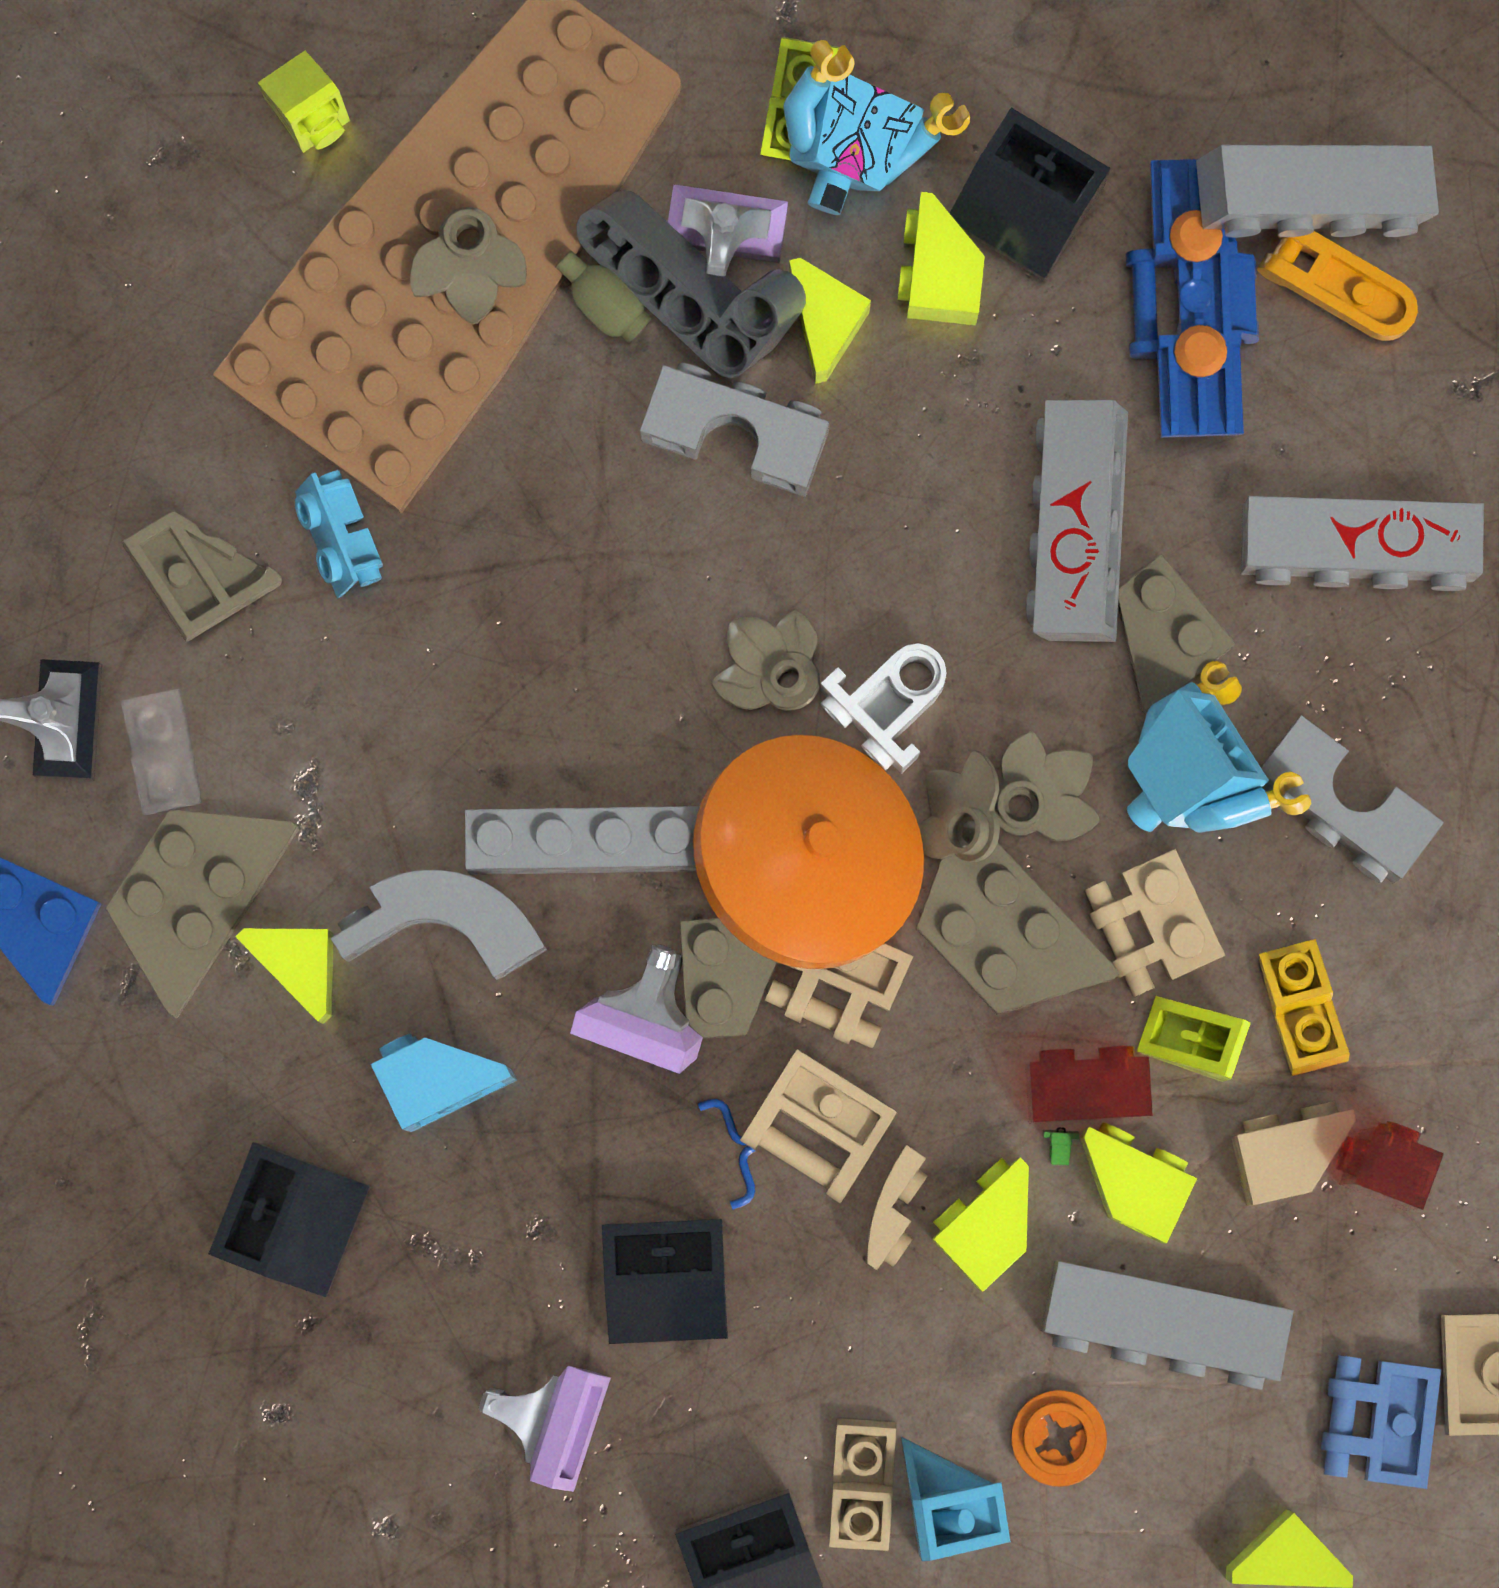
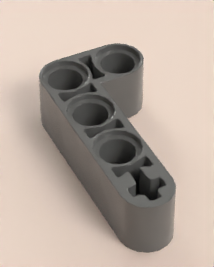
M615 191L585 211L578 219L576 225L577 236L586 252L601 266L610 269L650 312L721 376L729 378L740 376L770 353L802 313L806 304V294L803 285L796 276L788 271L780 269L769 271L744 291H741L726 276L707 274V258L648 203L632 191Z

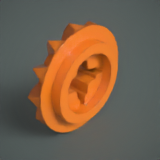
M1054 1390L1034 1396L1017 1413L1011 1433V1442L1017 1462L1030 1477L1046 1485L1061 1487L1079 1483L1097 1469L1105 1454L1107 1432L1100 1413L1091 1402L1073 1392ZM1048 1414L1053 1422L1056 1421L1061 1428H1066L1070 1425L1074 1427L1080 1423L1082 1425V1428L1076 1430L1075 1435L1068 1440L1071 1448L1069 1452L1073 1458L1070 1462L1056 1448L1042 1449L1039 1452L1035 1450L1049 1436L1048 1429L1046 1428L1048 1423L1044 1418Z

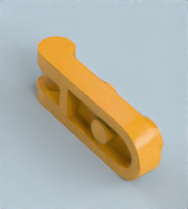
M1316 231L1299 237H1280L1278 235L1280 242L1274 252L1266 253L1257 267V271L1269 281L1287 287L1368 336L1381 341L1395 340L1403 336L1414 324L1418 313L1417 299L1409 287ZM1300 252H1305L1316 258L1308 273L1293 265Z

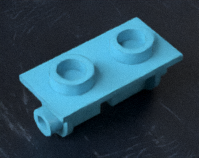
M339 470L329 472L319 478L316 473L310 474L295 491L297 496L295 499V509L301 525L306 530L310 529L318 549L316 562L323 580L326 583H331L337 598L342 597L357 581L363 587L381 580L382 576L379 569L383 566V563L369 529L365 528L348 534L345 526L360 521L364 517L350 480L343 479Z

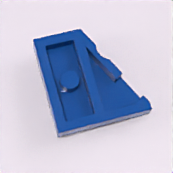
M0 858V949L40 1000L54 1006L102 904Z

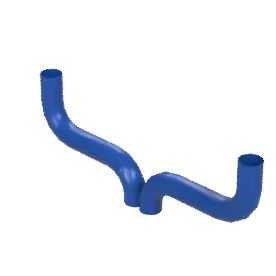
M715 1098L698 1103L700 1111L713 1107L720 1109L731 1139L739 1145L746 1146V1144L740 1141L742 1136L738 1134L731 1111L725 1102ZM746 1146L741 1151L738 1159L747 1191L743 1197L730 1201L732 1209L747 1205L755 1195V1184L747 1159L750 1154L756 1151L749 1146Z

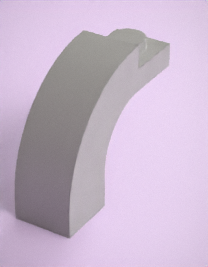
M445 870L406 872L389 877L370 886L369 888L381 908L373 913L368 906L354 911L338 922L342 932L331 938L342 958L350 962L397 932L412 925L422 923L446 925L458 930L471 940L497 981L547 951L526 916L503 893L474 877Z

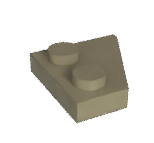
M174 511L123 540L124 549L186 643L282 584V578L278 572L270 567L265 569L237 553L236 547L219 537H211L203 533L195 523Z
M1162 554L1119 588L1118 611L1126 634V646L1130 663L1133 665L1141 710L1147 715L1151 705L1190 683L1201 674L1207 663L1217 661L1232 649L1236 643Z
M719 918L680 921L686 1018L690 1020L688 1026L702 1036L703 1039L746 1036L777 962L747 947L724 926Z

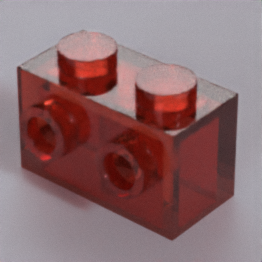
M1134 1046L1098 1048L1099 1059L1075 1060V1049L1039 1051L1040 1062H1030L1025 1065L1029 1124L1133 1119L1153 1116L1149 1056L1134 1057Z
M1387 1121L1386 1124L1378 1122L1377 1127L1359 1130L1358 1135H1355L1354 1138L1347 1136L1340 1150L1335 1169L1343 1172L1339 1183L1340 1186L1404 1211L1423 1210L1444 1153L1419 1144L1418 1141L1421 1133L1391 1121Z

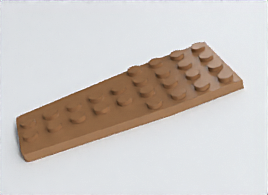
M526 0L317 235L214 372L215 380L402 514L506 374L565 279V276L556 268L557 264L570 250L577 256L583 250L577 236L576 225L579 217L585 211L621 189L681 92V78L679 74L576 0ZM463 207L477 208L488 214L496 226L497 235L513 241L521 249L527 268L526 284L524 286L510 288L498 285L497 298L493 308L477 324L468 323L456 313L447 299L446 291L427 297H415L410 285L412 263L418 249L429 241L438 238L440 226L446 216L452 211ZM465 229L459 234L458 243L464 247H472L478 242L480 235L473 229Z

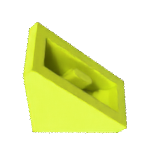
M804 259L789 260V272L797 277L803 285L806 294V304L799 318L814 381L817 384L828 380L868 316L871 300Z
M244 928L235 936L318 1022L324 1024L332 1017L333 942L331 938L334 933L328 929Z
M1155 996L1137 1052L1224 1082L1232 1079L1251 1022Z
M1288 1509L1226 1566V1580L1232 1584L1353 1588V1575L1299 1517Z

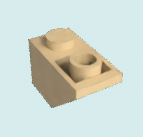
M1333 1101L1301 1108L1302 1121L1280 1125L1278 1114L1243 1121L1245 1133L1231 1136L1246 1205H1257L1311 1193L1356 1122L1354 1110L1338 1112L1336 1102Z

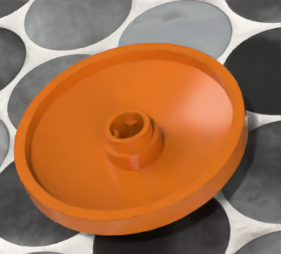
M791 735L770 739L753 746L734 759L715 778L701 802L696 817L693 838L694 861L699 882L708 903L724 926L738 940L760 955L775 962L805 969H825L857 961L875 951L893 937L903 926L917 901L923 878L924 852L920 828L910 803L900 787L880 765L867 755L842 742L813 735Z

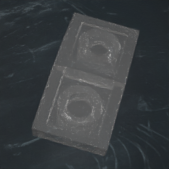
M181 689L121 701L133 754L131 763L143 816L202 803L194 751Z

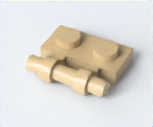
M1176 849L1121 874V878L1130 896L1115 902L1106 881L1084 890L1094 912L1089 914L1096 930L1103 929L1117 959L1111 963L1117 969L1118 978L1125 977L1134 997L1155 988L1146 966L1154 962L1161 961L1169 981H1172L1225 956ZM1137 912L1152 944L1139 950L1124 921V918Z
M884 943L867 956L850 964L834 968L805 969L788 966L802 973L796 989L774 979L765 1001L786 1010L784 1016L799 1023L804 1018L833 1031L834 1035L832 1038L848 1045L850 1040H854L873 1049L882 1027L862 1019L861 1015L867 1002L890 1011L913 956ZM819 981L851 994L845 1010L812 996Z

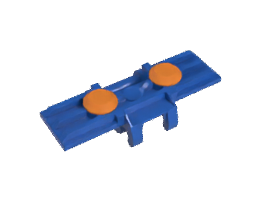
M1197 159L1151 160L1153 249H1137L1126 253V266L1132 268L1135 342L1129 344V354L1131 358L1158 359L1161 438L1243 435L1241 339L1244 344H1254L1259 341V322L1256 317L1255 279L1257 278L1256 259L1253 254L1238 253L1236 238L1225 236V229H1203L1196 166ZM1155 268H1172L1175 284L1178 283L1179 324L1176 329L1177 335L1158 336Z

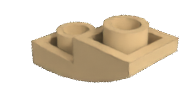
M905 1145L883 1183L870 1222L866 1263L875 1270H878L883 1261L894 1267L913 1240V1237L904 1232L911 1223V1220L892 1208L898 1198L908 1205L928 1176L919 1169L926 1158L908 1145Z
M837 1418L829 1547L889 1551L896 1422Z

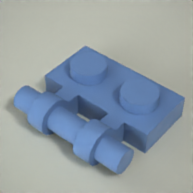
M1338 1355L1335 1379L1329 1378L1327 1396L1333 1397L1329 1432H1323L1321 1450L1326 1451L1324 1474L1347 1478L1350 1454L1367 1456L1364 1480L1427 1489L1441 1369L1378 1361L1376 1384L1359 1382L1362 1358ZM1357 1400L1373 1402L1369 1438L1353 1436Z

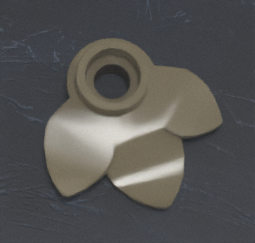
M463 207L452 211L446 216L440 226L438 238L429 241L418 249L412 263L410 285L415 297H427L446 291L447 299L456 313L468 323L477 324L493 308L497 298L498 285L516 288L526 284V261L516 243L497 235L496 226L488 214L477 208ZM465 229H473L480 235L478 242L472 247H464L458 243V236Z
M794 609L781 619L777 627L756 617H742L730 622L727 632V643L730 655L736 663L721 672L712 681L714 689L725 701L745 710H754L770 703L782 710H797L805 707L815 698L820 687V674L813 663L819 641L815 627L807 617ZM790 671L799 673V678L795 685L789 688L780 686L781 678L785 673Z
M1032 731L1017 738L1009 745L1001 760L1003 782L999 785V794L994 808L1000 828L1009 834L1018 836L1038 831L1055 841L1072 840L1091 831L1099 823L1100 817L1090 805L1078 797L1083 793L1089 781L1093 756L1090 753L1077 750L1056 751L1046 755L1040 739ZM1015 796L1026 798L1030 803L1029 814L1024 817L1014 816L1009 810L1010 799Z
M973 751L966 760L962 774L948 770H932L926 775L932 817L924 820L919 825L923 842V852L931 858L941 860L956 855L964 861L979 862L986 859L994 851L998 843L1000 826L994 812L999 794L998 776L988 757L979 751Z

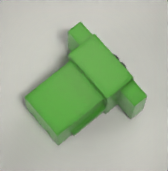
M1058 1127L1056 1130H1043V1137L1050 1138V1163L1052 1165H1069L1072 1139H1079V1132L1066 1131L1064 1127Z

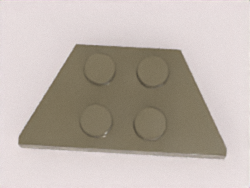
M170 809L107 905L106 910L165 1010L173 1017L178 1018L292 842L300 829L296 824L283 820Z
M997 843L994 851L986 859L979 862L964 861L956 855L941 860L916 930L996 1015L1093 985L1109 982L1119 975L1116 967L999 843Z

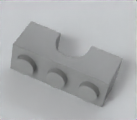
M679 363L677 370L663 365L640 429L642 442L696 460L703 440L710 431L722 425L740 426L754 437L758 447L751 467V479L803 497L807 496L829 432V421L820 419L822 412L819 409L793 400L788 402L787 407L765 400L767 394L765 391L742 382H734L732 388L710 381L711 373L694 365Z
M1301 715L1261 765V769L1269 779L1262 788L1265 792L1273 790L1275 780L1285 772H1293L1300 775L1304 783L1287 790L1284 798L1295 799L1304 794L1310 796L1311 805L1307 811L1302 813L1304 817L1310 820L1305 828L1324 844L1334 848L1339 842L1357 857L1352 863L1372 880L1378 883H1382L1385 878L1392 883L1399 881L1404 877L1444 822L1398 787L1388 792L1375 810L1357 812L1345 807L1334 793L1333 775L1349 750Z

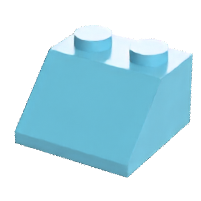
M411 1033L379 1048L383 1058L371 1064L402 1130L409 1132L428 1125L517 1081L513 1070L504 1064L428 1038L418 1041L417 1037H413Z

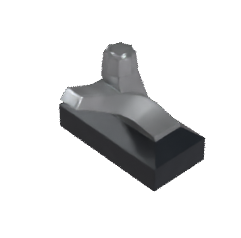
M40 659L38 692L19 698L0 699V721L18 726L35 735L34 777L95 781L102 664L99 662Z

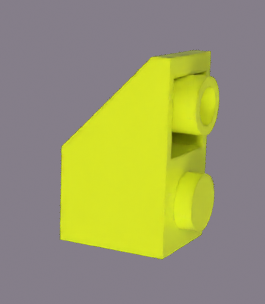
M306 50L258 82L264 99L302 153L313 146L317 150L323 149L335 142L344 133L343 125L348 123L350 119L340 91Z
M921 192L919 209L907 208L904 243L915 244L913 266L901 265L898 300L909 301L907 318L976 325L979 315L985 256L933 193Z
M1102 1122L1099 1131L1091 1127L1084 1128L1080 1141L1107 1217L1159 1243L1167 1244L1197 1178L1185 1173L1188 1162L1159 1148L1155 1149L1151 1157L1131 1147L1135 1138L1133 1135L1105 1122Z
M1021 1157L1017 1158L1011 1165L1003 1158L999 1159L976 1181L983 1188V1191L967 1206L958 1198L933 1222L940 1231L932 1238V1241L980 1292L985 1291L1026 1252L1029 1166Z

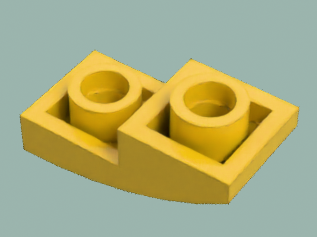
M1316 939L1260 953L1259 962L1268 998L1291 1076L1348 1062L1350 1053L1332 1001L1333 990Z

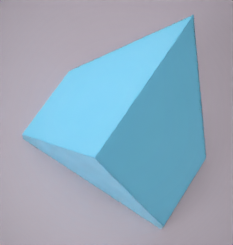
M901 1437L918 1554L921 1561H932L1011 1542L1001 1482L992 1483Z

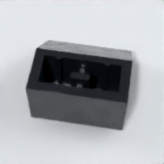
M1011 107L980 155L953 205L950 215L965 233L1045 281L1103 190L1111 168Z
M253 1142L208 1255L264 1277L327 1297L371 1186L264 1144Z
M722 1219L602 1225L604 1287L609 1344L728 1339Z
M789 1489L676 1529L675 1535L694 1588H824Z

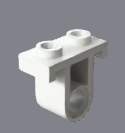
M918 643L906 645L891 656L851 696L841 687L845 683L846 675L837 667L821 683L820 691L826 698L820 704L842 728L845 729L852 723L867 738L861 747L873 761L885 771L893 765L902 774L918 758L920 751L912 743L903 751L894 740L928 709L941 694L947 674L945 662L940 654L930 646ZM917 662L928 667L933 678L930 686L919 691L910 690L904 686L900 680L899 672L905 665Z

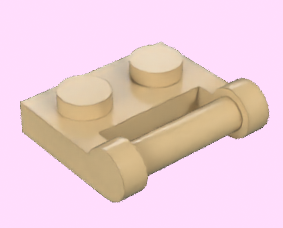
M797 1049L740 1141L754 1150L759 1145L827 1188L825 1195L841 1203L897 1112ZM778 1112L785 1113L847 1152L849 1156L841 1169L771 1126Z

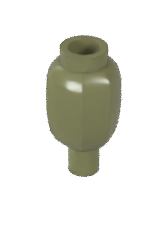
M571 250L557 264L556 268L572 282V297L577 307L604 334L611 337L621 336L629 343L651 320L652 317L644 311L645 306L610 269L600 264L588 266Z

